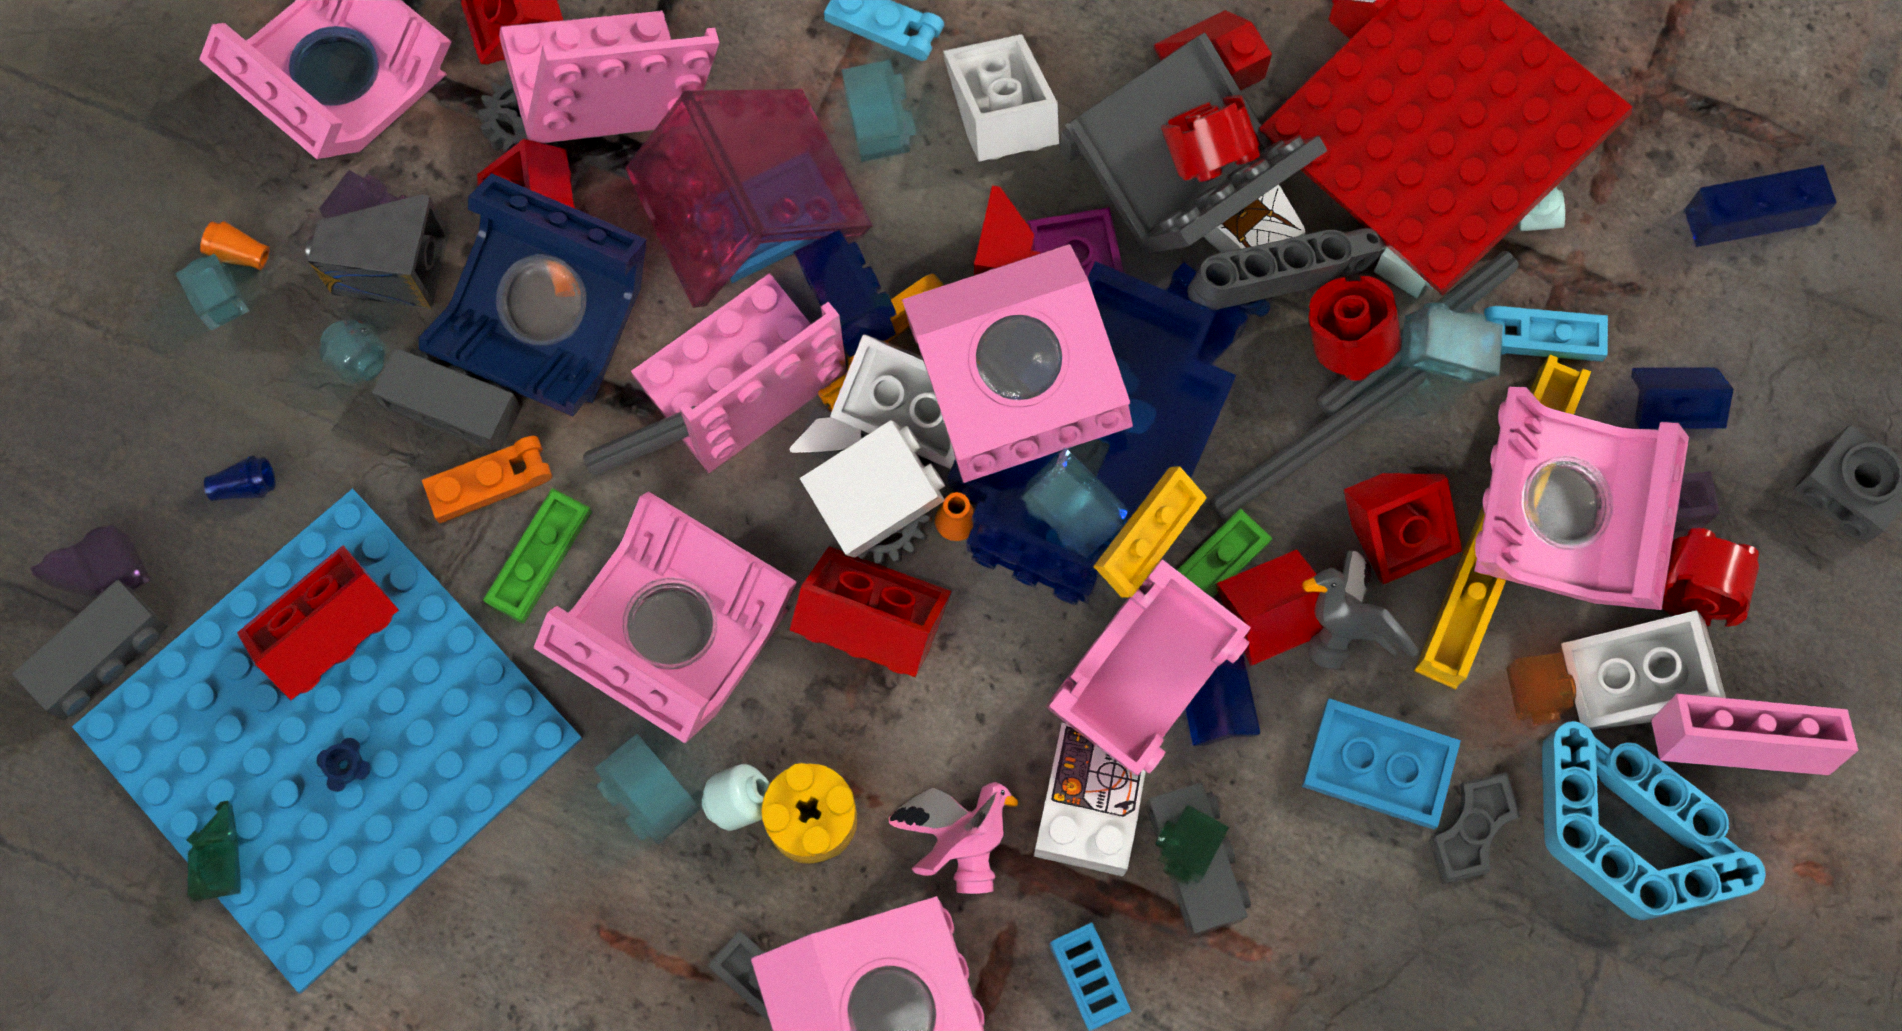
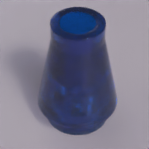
M249 456L216 474L204 478L205 493L213 502L222 499L264 498L267 492L273 491L276 486L274 470L265 457L257 459L255 456Z

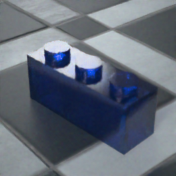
M1824 165L1701 187L1684 211L1695 245L1700 247L1817 225L1835 206L1837 201Z
M839 229L793 251L805 280L819 305L823 306L829 302L839 314L843 346L849 358L855 355L864 334L881 341L897 335L890 319L897 315L895 308L886 291L878 294L877 291L881 290V286L871 266L863 269L862 266L866 265V261L856 241L848 244Z

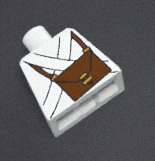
M1278 184L1204 235V237L1221 253L1302 236L1306 232L1299 217Z

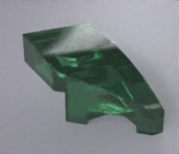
M228 800L221 801L214 808L217 813L199 833L194 830L186 839L192 846L188 851V896L194 902L241 893L237 832L233 807Z

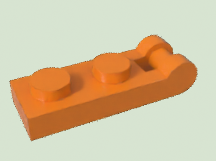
M537 436L524 437L512 446L423 479L422 483L437 522L439 524L550 481L553 475L548 463H543L540 456L543 449ZM524 461L526 466L524 472L515 474L512 465Z

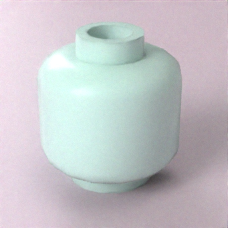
M748 764L736 765L716 773L706 782L703 791L702 806L704 813L718 827L728 831L740 829L762 820V803L770 785L769 781L755 767Z

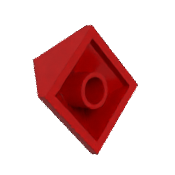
M1297 549L1215 583L1225 608L1251 627L1244 636L1249 641L1244 653L1250 666L1309 642L1317 632L1324 628L1318 622L1314 612L1315 603L1320 592H1306L1302 585L1305 580L1311 579L1317 574Z

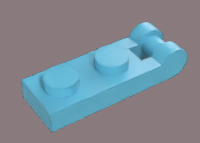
M830 0L824 11L825 21L920 61L927 60L932 50L931 42L933 38L939 37L945 25L944 21L933 13H921L892 0ZM910 29L918 31L916 36L910 37L907 34Z
M1491 306L1484 309V325L1488 326V335L1483 337V352L1485 354L1504 355L1509 353L1549 357L1551 354L1558 358L1603 362L1608 356L1607 315L1505 306ZM1505 326H1517V336L1505 335Z

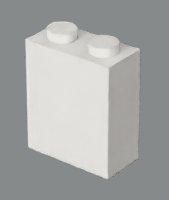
M890 420L800 478L847 556L854 558L945 501L939 491L945 485L931 463L925 467L916 454V451L922 447L908 426L901 429L898 424Z

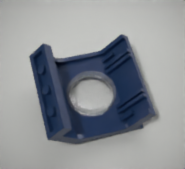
M491 173L468 196V210L480 215L479 231L450 303L419 336V350L573 417L586 401L593 404L640 292L647 239Z

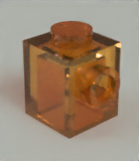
M1562 653L1517 658L1506 668L1517 721L1532 719L1533 725L1555 723L1561 720L1560 715L1574 706L1576 685L1573 676L1566 672Z

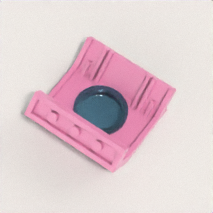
M296 0L248 40L243 39L225 23L212 24L199 60L313 157L321 159L360 152L447 74L440 67L452 41L402 0Z

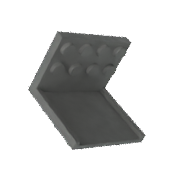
M1205 32L1065 124L1144 254L1190 246L1328 151L1319 136L1302 140L1301 136L1298 135L1285 143L1281 140L1272 145L1260 131L1261 125L1242 95L1259 143L1260 157L1241 165H1236L1234 161L1222 166L1223 173L1220 176L1204 182H1198L1197 177L1185 181L1182 177H1179L1161 126L1169 125L1168 120L1199 105L1210 102L1211 106L1217 105L1219 108L1224 106L1222 98L1242 95Z

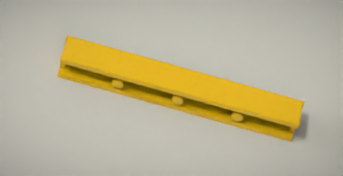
M1550 354L1539 368L1530 392L1545 407L1574 415L1591 371L1584 368L1580 372L1557 363L1558 357ZM1554 464L1541 468L1529 483L1526 494V506L1530 520ZM1483 505L1414 669V672L1455 690L1468 676L1506 583L1504 579L1474 572L1477 560L1475 542L1478 533L1482 531L1485 515Z

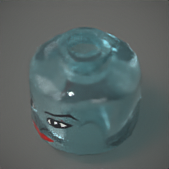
M354 319L337 321L331 324L322 334L320 339V358L342 381L350 384L370 381L382 371L386 356V346L363 322Z

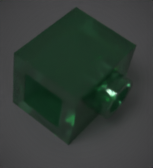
M1186 805L1176 824L1167 820L1155 843L1157 847L1162 849L1157 861L1165 865L1163 872L1174 880L1188 885L1190 879L1199 883L1205 876L1229 827Z

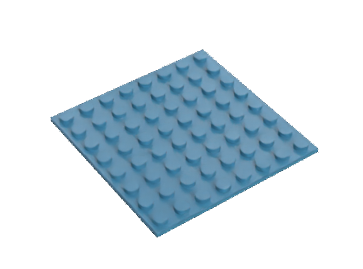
M353 488L72 726L300 994L583 739ZM344 545L387 594L399 611L392 616V620L387 627L378 633H371L359 643L350 658L342 663H335L323 673L320 681L313 689L303 694L300 693L290 700L257 667L237 632ZM346 738H353L360 743L359 753L363 761L369 763L371 768L370 774L366 779H355L346 784L344 790L334 792L326 785L328 777L324 775L322 769L317 765V756L322 750H327L335 744H341ZM342 761L339 766L341 769L347 767V761Z

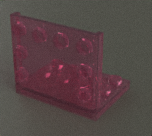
M802 89L684 91L625 168L693 308L707 306L761 243L865 235L873 226Z

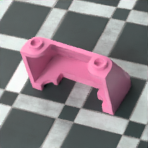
M1162 559L1134 596L1125 601L1049 700L1045 708L1136 776L1142 770L1149 774L1166 753L1160 748L1165 734L1217 666L1221 665L1226 659L1233 664L1241 656L1249 644V641L1244 636L1251 627Z

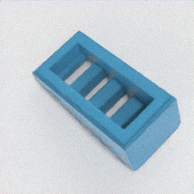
M1093 923L1087 924L1049 943V947L1088 1031H1092L1132 1012ZM1085 942L1089 943L1090 951L1068 960L1066 951ZM1096 959L1099 968L1076 978L1074 969ZM1102 977L1105 978L1107 986L1084 996L1081 987ZM1113 995L1115 1004L1093 1014L1091 1013L1088 1005Z

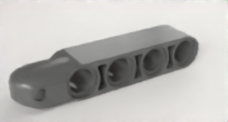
M1362 228L1344 233L1337 230H1324L1212 255L1202 262L1189 283L1188 297L1199 309L1214 311L1322 286L1335 278L1365 271L1383 254L1387 245L1372 228Z

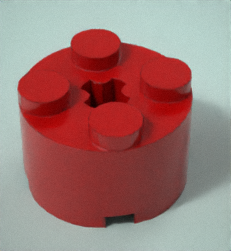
M1242 95L1222 98L1224 106L1219 108L1217 105L1211 106L1210 102L1199 105L1168 120L1169 125L1161 126L1178 176L1182 177L1184 181L1196 177L1198 182L1208 181L1223 173L1222 166L1234 161L1236 165H1241L1260 157L1259 143Z
M1360 276L1361 281L1346 282L1345 277L1334 279L1319 288L1312 296L1309 304L1308 321L1317 359L1330 371L1345 375L1347 379L1353 381L1363 380L1371 372L1384 367L1394 358L1402 346L1393 292L1385 283L1370 276Z
M1689 529L1687 536L1679 537L1672 541L1662 609L1671 616L1697 610L1706 621L1708 627H1710L1712 619L1726 620L1724 627L1741 624L1748 616L1759 571V563L1757 561L1759 556L1758 550L1747 544H1735L1716 538V535L1708 529Z

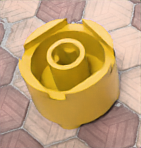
M797 763L780 773L769 785L762 803V821L770 839L783 855L799 863H817L841 854L850 844L857 827V809L850 787L837 772L818 764ZM813 805H817L816 808L821 817L818 820L810 818L806 823H803L804 819L800 811L803 808L810 809Z

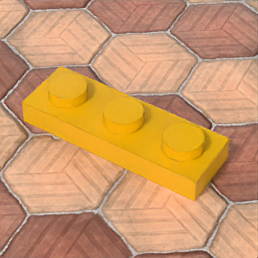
M1180 466L1169 467L1093 567L1122 598H1132L1207 497Z

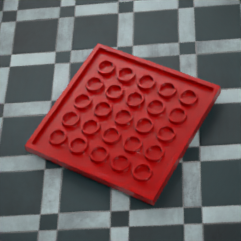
M1393 0L1377 17L1374 16L1259 129L1272 145L1281 140L1285 143L1298 135L1301 136L1302 140L1319 136L1328 151L1300 170L1365 228H1372L1377 232L1393 253L1443 296L1632 114L1633 106L1502 0Z

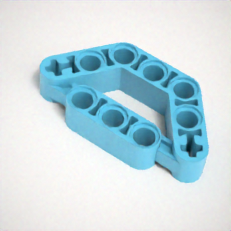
M1575 721L1566 722L1547 735L1542 745L1544 839L1546 848L1552 856L1630 917L1638 920H1649L1731 900L1755 892L1764 884L1766 873L1761 860L1754 854L1743 851L1725 837L1729 829V819L1723 808L1644 747L1636 743L1626 742L1611 750L1595 738L1587 726ZM1566 738L1569 746H1575L1576 751L1571 754L1568 746H1562L1561 741ZM1617 757H1622L1630 763L1632 767L1631 777H1627L1619 772L1616 766ZM1567 764L1566 769H1561L1562 766ZM1597 776L1612 792L1681 845L1694 849L1705 860L1658 871L1599 825ZM1563 781H1568L1575 785L1579 794L1577 802L1570 801L1564 796L1561 789ZM1655 786H1660L1668 792L1670 797L1669 806H1664L1656 800L1654 795ZM1694 815H1698L1706 821L1708 826L1706 836L1699 834L1695 830L1693 825ZM1565 826L1573 828L1579 834L1580 845L1578 848H1573L1565 842L1563 838V828ZM1603 856H1608L1616 862L1618 867L1616 878H1611L1603 871L1601 866ZM1729 871H1740L1742 879L1721 883L1719 875ZM1686 875L1694 877L1699 883L1700 893L1698 897L1692 896L1685 888L1684 881ZM1643 885L1649 887L1656 896L1654 908L1647 907L1640 898V890Z

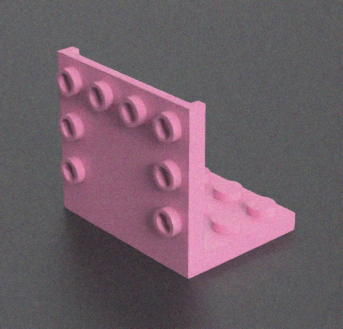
M663 11L504 26L500 28L499 34L527 139L540 143L692 125L720 43L715 28H707L703 37L671 40Z
M769 273L634 368L631 373L665 418L681 412L689 436L682 440L706 471L710 473L817 396L820 389H824L847 373L840 317L831 304L827 302L821 306L822 317L811 324Z

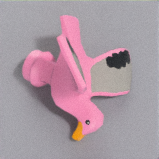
M997 782L989 783L982 787L976 809L969 812L950 795L931 788L903 804L888 819L891 826L934 834L938 839L932 851L912 867L913 872L923 876L933 875L949 860L957 859L958 868L953 877L956 880V892L966 894L993 892V880L996 877L994 871L990 869L988 862L989 854L999 845L1003 837L1002 809L1004 805L1016 807L1018 799L1013 797L1005 786Z

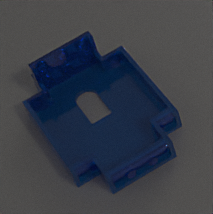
M1095 261L1089 273L1088 281L1131 403L1128 406L1133 427L1097 439L1109 444L1110 447L1084 505L1078 511L1064 515L1052 511L1044 501V487L1061 451L963 483L955 459L947 477L949 487L954 489L953 493L964 494L969 499L970 504L976 505L978 500H980L972 516L973 528L966 541L967 551L973 554L971 559L989 569L995 570L998 564L1014 571L1012 578L1030 587H1036L1038 582L1054 589L1052 593L1054 597L1072 605H1077L1079 600L1087 604L1089 603L1101 576L1093 566L1168 468L1180 466L1191 479L1193 478L1236 378L1235 374L1198 359L1213 325L1216 311ZM1021 317L1002 361L1039 396L1048 390L1057 379L1061 369L1062 355L1059 343L1048 327L1035 319ZM989 386V389H991L994 393L998 394L991 386Z

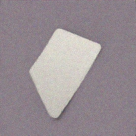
M832 417L818 418L796 440L789 450L792 453L845 450L862 439L861 430Z

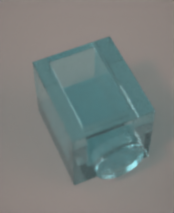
M215 253L208 257L195 259L185 269L175 273L197 316L211 331L250 311L229 270Z

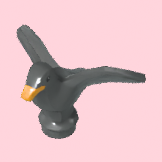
M1347 551L1342 573L1334 568H1329L1321 571L1313 578L1305 580L1302 584L1306 592H1320L1315 603L1314 612L1318 622L1324 628L1310 639L1311 646L1308 654L1315 663L1325 668L1337 669L1342 666L1344 660L1350 656L1348 644L1352 639L1376 641L1394 656L1397 654L1396 645L1412 657L1416 656L1419 652L1412 639L1385 608L1363 603L1370 582L1371 566L1359 552Z

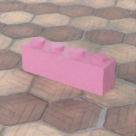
M1676 694L1651 719L1660 761L1830 775L1859 751L1847 709Z

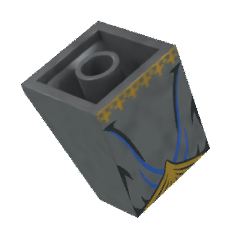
M421 194L319 220L314 236H310L307 240L306 259L332 295L431 309L449 237V230L430 195Z

